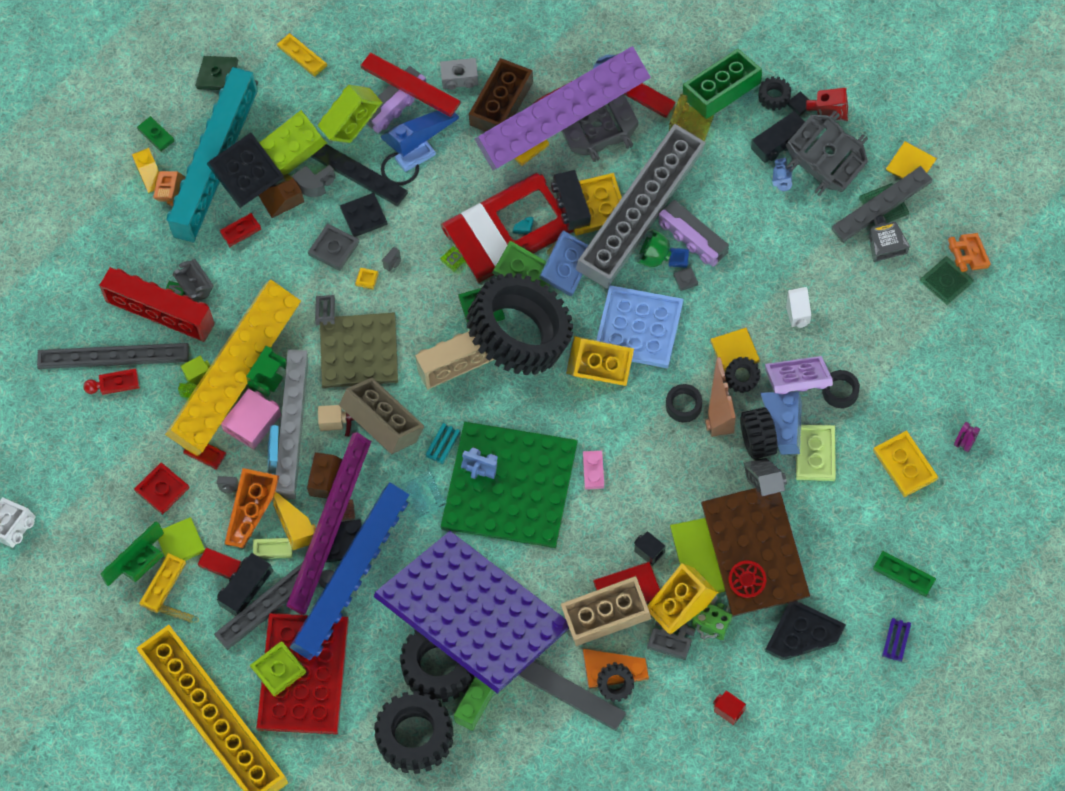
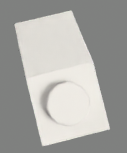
M807 287L788 291L786 309L791 327L797 326L802 328L810 324L811 310Z

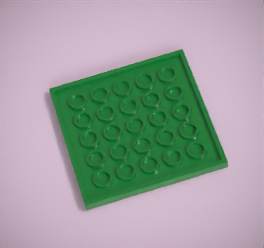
M464 421L440 526L441 529L556 548L578 440ZM471 448H476L481 452L482 457L487 458L489 454L497 456V469L494 479L478 475L476 479L471 478L472 472L461 468L464 451L469 452Z

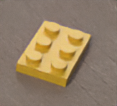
M907 430L873 448V452L904 498L938 480L937 474Z

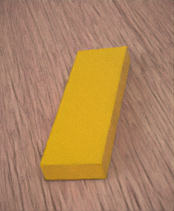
M290 33L277 44L278 48L314 77L327 67L325 61Z
M168 553L139 602L140 606L158 613L186 565V561Z

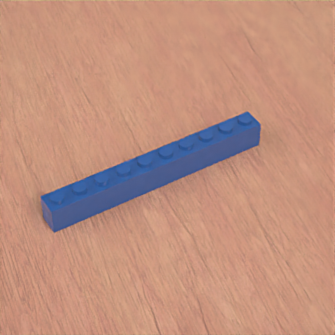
M391 482L383 489L289 648L308 660H311L314 656H319L324 648L321 645L324 639L328 640L333 633L332 625L340 621L343 615L341 610L343 607L347 608L353 598L350 596L353 590L357 591L362 583L360 580L363 574L366 575L372 566L369 564L371 559H376L381 549L378 547L381 542L385 543L390 536L388 530L390 527L394 528L399 520L397 515L407 507L409 502L406 500L410 494Z

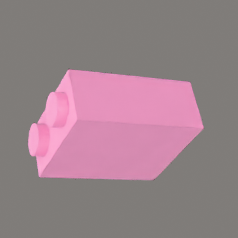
M248 389L222 421L223 431L254 450L268 433L270 427L281 416L280 406L273 400H266L260 392Z

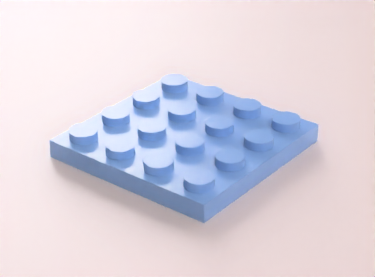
M610 285L597 341L634 348L632 362L668 369L682 311L683 299Z

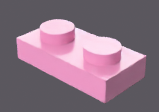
M602 450L583 451L585 490L604 489Z

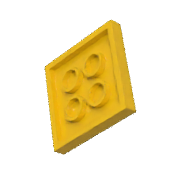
M614 173L579 181L591 215L590 226L573 229L575 236L600 230L622 199Z

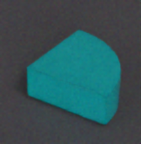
M526 217L524 220L516 223L512 232L523 235L532 232L534 217Z

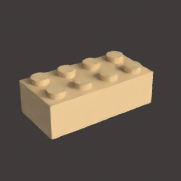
M468 332L457 334L452 339L446 342H439L434 347L421 350L415 355L418 373L427 390L490 362L486 359L488 355L486 352L481 354L478 351L480 345L475 346L472 341L475 337H470Z
M636 576L561 603L576 646L651 619Z

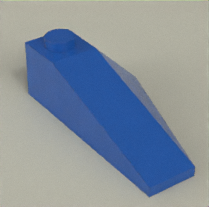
M437 110L394 126L380 137L404 157L459 119V116L454 112L449 117Z

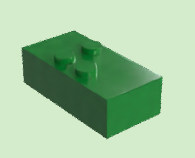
M737 48L683 84V99L705 119H708L761 84L762 68Z

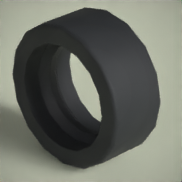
M846 370L831 372L832 382L838 380L848 382L852 386V393L849 397L838 398L830 392V386H827L822 392L824 400L835 408L843 409L850 407L859 396L860 384L857 377Z
M679 384L671 388L666 397V411L672 419L684 423L691 422L700 415L702 395L698 389L688 384ZM681 394L690 395L695 400V407L689 412L678 411L673 407V399Z

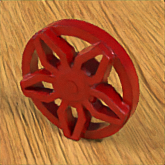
M749 560L741 561L734 565L729 573V586L739 597H756L765 588V571L756 562ZM749 564L746 571L739 566ZM754 566V572L752 573L749 570ZM757 568L760 570L763 578L758 575L755 576ZM735 569L741 571V575H738ZM734 572L735 576L739 579L732 583V574ZM758 579V580L763 581V582H762V583H756L755 580ZM738 582H740L741 586L734 587ZM753 585L761 586V588L754 593L755 588ZM744 587V592L746 594H742L737 590H740ZM747 588L752 589L751 594L748 593Z

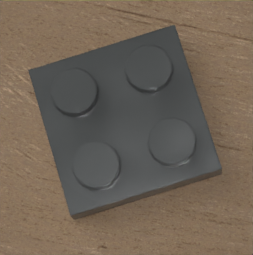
M327 223L309 249L308 255L341 271L360 242L358 238Z

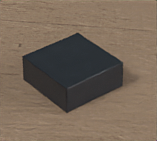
M800 91L788 101L787 105L800 116L807 111L806 102L810 99Z

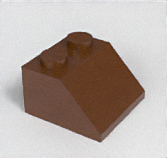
M315 452L307 485L309 496L328 498L343 459L332 454Z

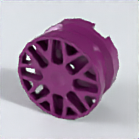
M965 422L955 440L954 446L962 447L964 451L969 452L980 432V428L972 427L970 423Z

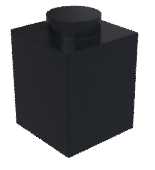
M648 531L644 535H639L634 542V552L645 561L650 562L651 566L665 553V545Z

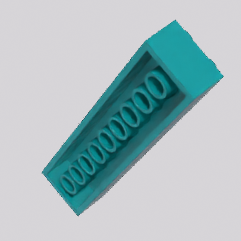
M232 67L230 73L226 75L225 86L221 88L219 100L213 106V114L207 120L205 133H202L200 136L199 147L195 149L193 161L187 167L185 180L181 181L180 192L173 201L174 206L167 214V221L174 238L192 243L195 242L220 183L207 163L237 142L258 92L253 72Z

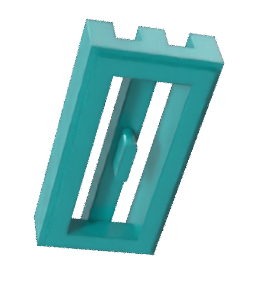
M443 423L427 450L426 457L443 464L459 437L460 430H455L452 426L448 427L447 424ZM446 430L447 432H446V434L444 435V437H443L441 443L439 444L437 450L435 451L434 455H431V454L433 453V451H434L436 445L438 444L440 438L442 437L444 431ZM453 433L454 435L452 436L441 458H438L450 434Z

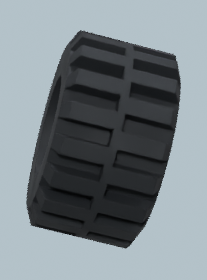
M762 407L742 412L740 417L741 431L749 456L754 460L777 454V435L768 409Z

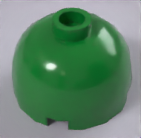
M652 229L650 231L652 233L651 238L646 237L639 254L643 253L642 259H637L638 263L647 267H657L663 261L667 262L671 256V251H669L670 243L663 233Z

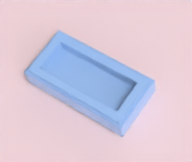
M425 141L404 157L401 154L396 155L395 160L404 172H407L417 164H421L435 156L436 152Z

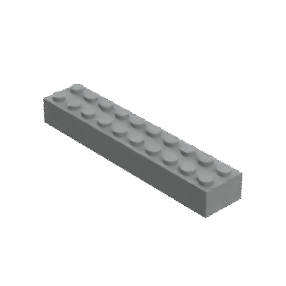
M674 124L577 262L576 270L608 289L657 219L659 213L664 209L703 152L706 142Z

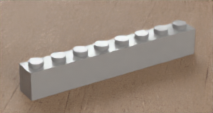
M288 350L276 469V475L279 476L275 491L284 499H296L308 371V354L306 350Z

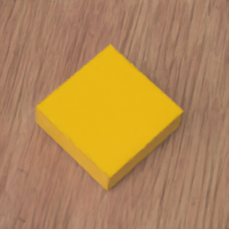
M360 267L355 285L374 290L379 272Z

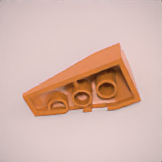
M242 468L225 539L226 545L239 548L245 547L275 495L279 479L278 475Z

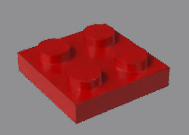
M161 462L134 488V491L163 515L189 489V485Z

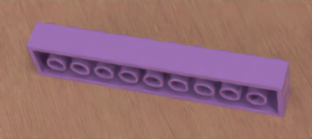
M631 46L486 131L474 140L493 171L651 77L634 47Z

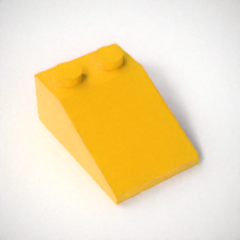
M574 336L566 374L626 386L634 348Z
M681 563L647 607L650 615L668 634H672L703 611L718 592L695 568Z

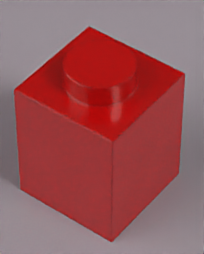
M727 690L723 695L719 694L713 702L715 705L714 712L733 726L746 710V703Z

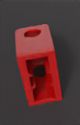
M847 88L819 90L817 92V100H807V111H817L818 115L830 116L833 111H837L840 116L835 121H848Z

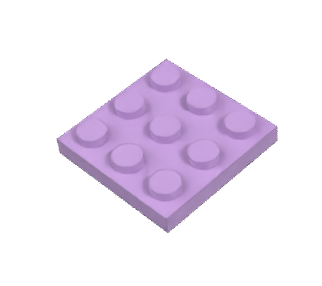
M822 356L765 364V370L772 388L778 394H787L789 391L796 390L803 392L811 388L824 389L827 386L833 385L832 377Z

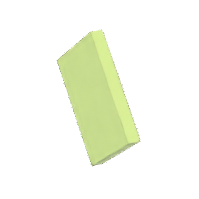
M801 425L800 454H796V480L835 481V425Z

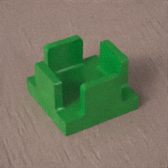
M265 346L246 376L249 389L269 397L270 391L275 392L283 380V376L276 372L280 367L286 369L287 360L275 354L272 348Z

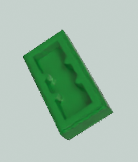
M151 116L137 126L138 131L160 152L175 141Z

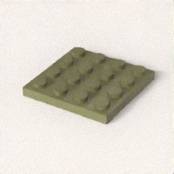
M395 312L335 317V324H331V321H329L327 325H323V322H320L322 388L354 386L369 378H373L379 384L398 383Z

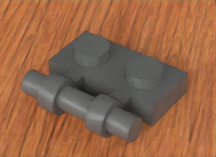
M684 624L676 630L679 632V635L668 634L663 627L661 630L653 628L647 649L686 660L692 640L685 638L687 634L694 637L696 629L689 627L688 624Z

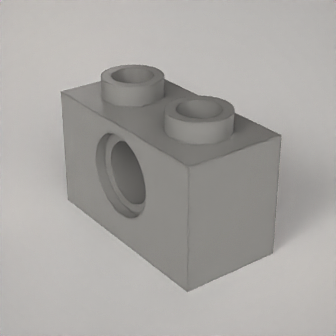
M476 58L440 62L443 89L453 90L457 87L472 88L475 85H479Z

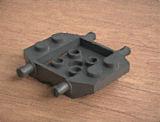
M624 94L607 103L621 131H618L605 105L561 130L572 152L590 155L592 161L596 162V160L600 159L597 152L608 145L624 142L627 149H629V146L630 148L633 147L630 137L638 127V120ZM597 121L602 123L600 127H594L592 124Z
M833 111L830 116L811 115L786 144L792 158L786 169L788 170L791 167L789 171L793 172L796 166L800 165L817 179L820 185L815 190V193L821 189L817 194L818 196H821L825 189L843 192L868 162L863 145L868 140L867 136L864 138L865 135L862 134L857 140L855 137L844 133L840 125L835 122L840 116L837 111ZM824 128H826L827 130L815 142V144L810 148V150L807 153H805L804 151L809 147V145L815 140V138L821 133V131ZM825 147H830L833 150V154H827ZM850 150H852L853 152L848 156V158L842 163V165L837 169V171L833 175H831L830 173L836 168V166L847 155V153Z

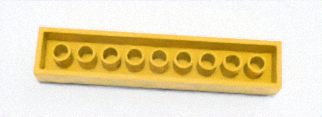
M271 279L264 284L165 433L167 437L197 456L204 451L247 385L246 376L265 346L272 347L301 300Z
M170 625L164 627L136 648L140 657L242 791H279L288 784L285 775Z

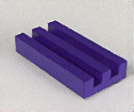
M891 619L882 657L902 662L911 627L910 622L904 623L903 620ZM894 625H897L898 628L892 652L889 654L887 652ZM905 627L906 630L900 654L896 656L895 653L901 629Z

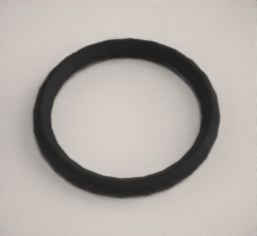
M398 152L390 154L382 162L381 174L383 177L389 179L385 174V165L389 159L398 155ZM419 164L415 166V173L410 179L403 182H392L397 185H406L412 182L419 173Z

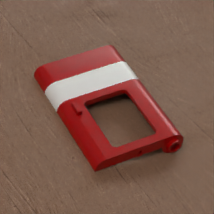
M536 172L441 223L444 234L449 240L452 239L475 276L477 283L494 275L492 272L510 241L534 254L556 242L563 230L569 234L574 232V230L568 231L567 225L563 224L561 218L562 210L561 208L558 209L556 199L548 189L546 179L542 174L539 175ZM537 190L541 191L557 218L518 240H513L496 213Z

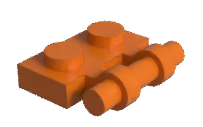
M978 233L963 234L960 236L959 242L956 241L955 237L948 239L949 249L954 254L956 266L960 268L961 272L968 270L966 264L970 265L971 270L987 269L991 265ZM960 250H963L966 256H962Z

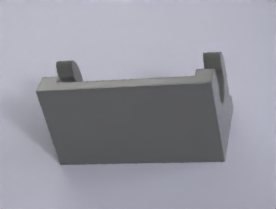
M192 259L191 261L180 263L179 267L182 269L175 270L172 275L185 294L193 301L206 299L214 285L197 260Z

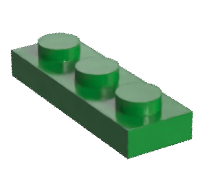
M882 551L873 567V570L927 597L936 581L935 577L885 551Z

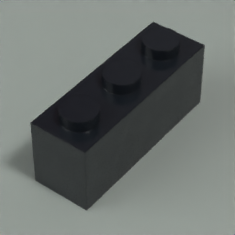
M793 111L753 138L751 149L764 163L769 160H775L779 153L788 151L786 144L805 121Z
M572 170L554 174L551 189L557 195L556 204L558 209L561 208L562 210L561 218L563 224L567 225L568 231L590 226L591 215L576 171Z
M251 553L249 557H245L237 573L234 572L231 575L228 585L219 591L217 595L219 606L235 616L242 612L273 572L271 564L254 553Z

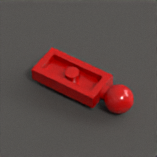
M136 368L99 375V382L89 379L83 385V389L87 394H95L100 389L102 395L140 388Z

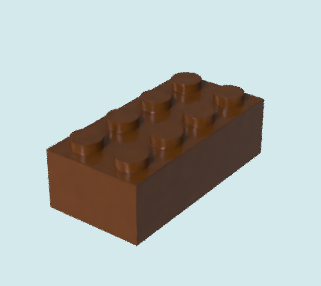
M500 58L468 114L470 126L486 132L514 116L533 84V70Z

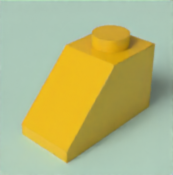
M147 148L132 154V157L147 192L151 193L155 191L159 170L150 149Z

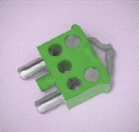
M717 596L710 602L711 604L692 618L691 625L696 628L701 634L700 638L704 640L706 638L724 640L725 632L732 621L729 605L726 611L723 610L724 604L722 603L714 606L718 598Z

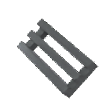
M335 295L316 296V325H320V322H323V325H327L329 321H331V324H335ZM321 300H324V303H323V317H320V301H321ZM328 300H331V302H330V316H327V313H328Z

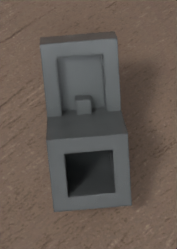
M330 165L316 175L307 166L292 175L302 194L308 197H319L326 194L324 186L331 185L336 178L334 169Z

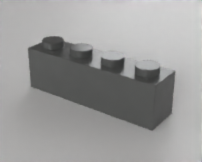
M767 458L744 462L747 482L753 488H756V491L761 496L785 491L784 485L787 484L785 473H782L773 462H770Z

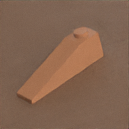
M720 357L716 358L708 419L705 420L706 430L710 431L711 437L733 434L735 430L736 417L731 395L729 396L728 384L724 383L725 373Z

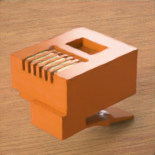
M159 171L153 198L159 202H167L168 205L174 206V198L179 194L180 184L182 180H185V176L178 171Z

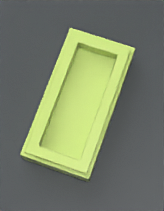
M288 538L253 539V553L262 559L293 558V550Z

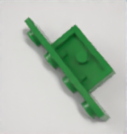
M155 521L125 551L120 553L109 566L105 567L100 575L107 586H110L121 574H124L136 583L163 557L162 551L153 546L164 534L160 523Z

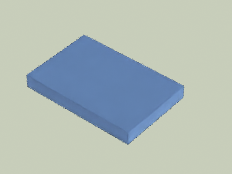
M563 230L539 278L563 293L572 296L583 275L576 270L577 262L588 245Z

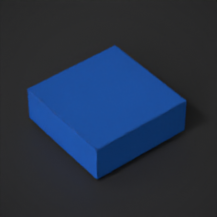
M670 248L669 267L687 268L689 249Z

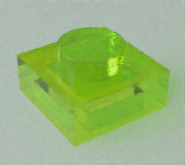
M187 382L186 384L179 383L178 391L180 396L189 398L197 385L192 382Z

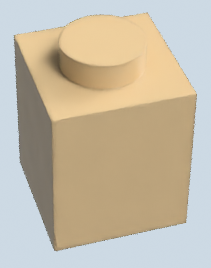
M339 405L318 406L320 431L343 430V423H347L346 412H343Z

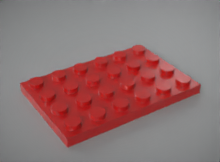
M269 613L265 653L282 641L307 673L275 697L261 682L257 731L338 734L349 625L348 617H341L337 624L334 623L332 625L333 633L328 640L324 639L321 645L324 648L319 656H314L311 660H308L289 648L308 615Z

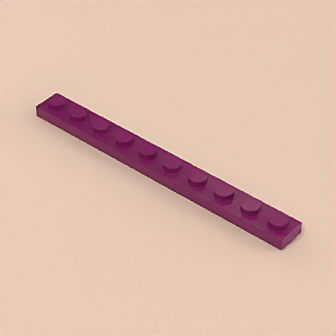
M358 432L353 433L286 605L301 615L307 613L372 442Z

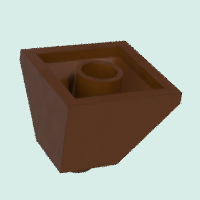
M289 174L284 175L282 180L259 195L271 218L304 203L301 189Z

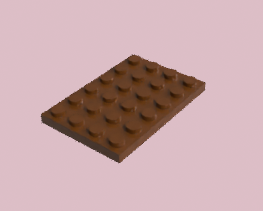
M756 488L701 502L732 617L810 597L781 492L761 496L756 491ZM749 560L756 562L765 571V588L756 597H739L729 586V573L732 567L741 561ZM749 564L741 565L739 567L743 568L746 571ZM754 566L749 570L752 573L754 572ZM757 568L755 576L758 575L763 578L760 570ZM735 569L738 575H741L742 572ZM734 572L732 574V583L739 579L735 576ZM758 579L755 580L756 583H762V582H763V581H760V580H758ZM738 582L734 587L741 586L740 582ZM753 585L755 588L754 593L757 592L761 588V586ZM744 587L740 590H737L742 594H746L744 592ZM747 588L748 593L751 594L752 589Z

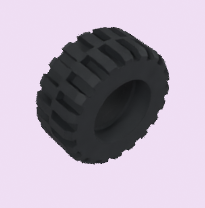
M414 630V635L409 634L406 638L407 644L404 643L401 648L400 663L404 680L410 686V690L413 693L414 691H420L422 696L428 693L432 695L433 700L435 698L442 699V702H448V698L452 696L454 700L459 698L461 691L465 694L469 689L468 685H471L475 676L459 663L453 671L443 676H432L425 673L421 669L420 661L425 653L438 647L417 630Z
M414 691L413 695L404 692L400 698L396 695L391 698L392 703L386 702L382 706L383 712H378L377 722L374 725V735L379 752L387 763H391V767L396 770L401 768L404 773H409V770H413L414 774H419L420 769H425L426 772L432 770V765L438 766L442 763V757L446 758L449 754L448 749L452 748L454 733L448 710L445 706H442L440 700L437 698L433 700L432 695L428 693L422 696L420 691ZM422 717L432 724L433 735L427 743L420 747L408 748L397 742L395 730L407 718Z

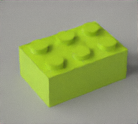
M349 84L343 89L340 97L333 102L330 110L323 115L317 126L329 140L351 143L383 102L370 88Z
M302 110L259 142L283 176L289 174L327 144L326 140Z

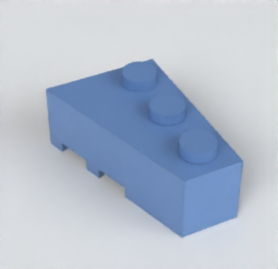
M799 391L787 394L775 392L761 393L764 406L770 412L774 422L780 454H800L802 400Z

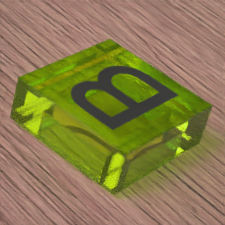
M454 246L440 258L441 262L453 272L465 262L460 252Z

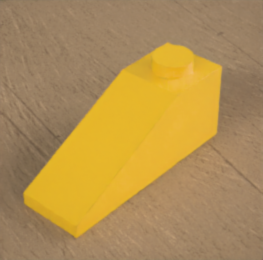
M275 492L272 503L292 550L309 546L316 530L315 525H311L306 515Z

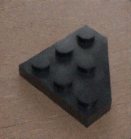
M798 601L789 602L765 648V652L781 660H786L838 643L846 624Z

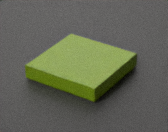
M191 517L162 529L164 534L158 539V542L165 557L169 553L186 561L204 553L205 548Z
M282 641L250 664V668L274 697L307 673Z

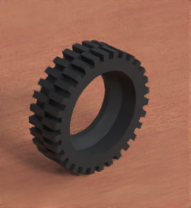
M507 273L505 277L503 274H500L497 278L492 277L489 282L487 281L483 285L468 309L469 313L466 320L469 321L466 325L470 329L468 332L469 336L475 337L472 341L475 346L480 345L478 351L481 354L484 352L488 354L486 356L487 360L490 361L493 358L496 360L494 365L499 367L503 364L505 365L504 370L508 372L513 368L515 374H519L523 370V375H529L531 371L535 375L539 371L543 373L547 368L550 369L569 345L573 336V324L570 323L572 316L567 315L569 312L567 306L562 307L564 303L562 298L557 300L555 297L558 294L555 291L552 293L548 291L550 288L548 285L545 284L542 287L539 285L541 281L536 279L532 282L531 277L527 275L522 279V275L517 273L514 278L512 273ZM509 308L529 316L539 328L541 334L540 345L526 344L509 336L499 326L493 313L500 309Z

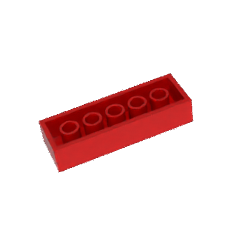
M110 267L99 284L107 303L202 342L206 341L215 325L210 307L207 304L195 302L186 295L180 296L171 289H163L154 282L148 283L143 281L139 276H131L122 269Z

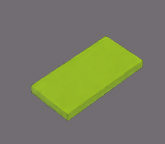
M705 518L670 525L679 565L684 563L695 568L718 593L725 592Z

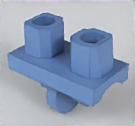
M786 158L776 159V167L773 170V186H777L781 191H788L792 187L793 172L789 171L791 167L788 170L786 169Z
M471 448L469 452L464 451L461 468L472 472L471 478L476 479L478 475L494 479L497 469V456L489 454L487 458L482 457L481 452L476 448Z

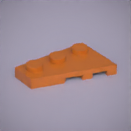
M583 649L589 688L598 687V673L601 672L603 667H607V664L613 665V662H617V664L622 663L625 667L627 666L633 675L634 682L649 680L645 658ZM613 675L607 681V685L624 683V679L620 675Z

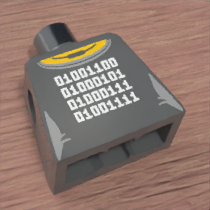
M884 216L876 217L874 219L875 227H872L869 233L873 262L908 254L910 246L896 222L886 223Z

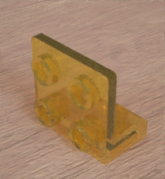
M680 94L669 123V131L676 124L705 142L714 115L705 119L693 107H690V104L687 103V96Z

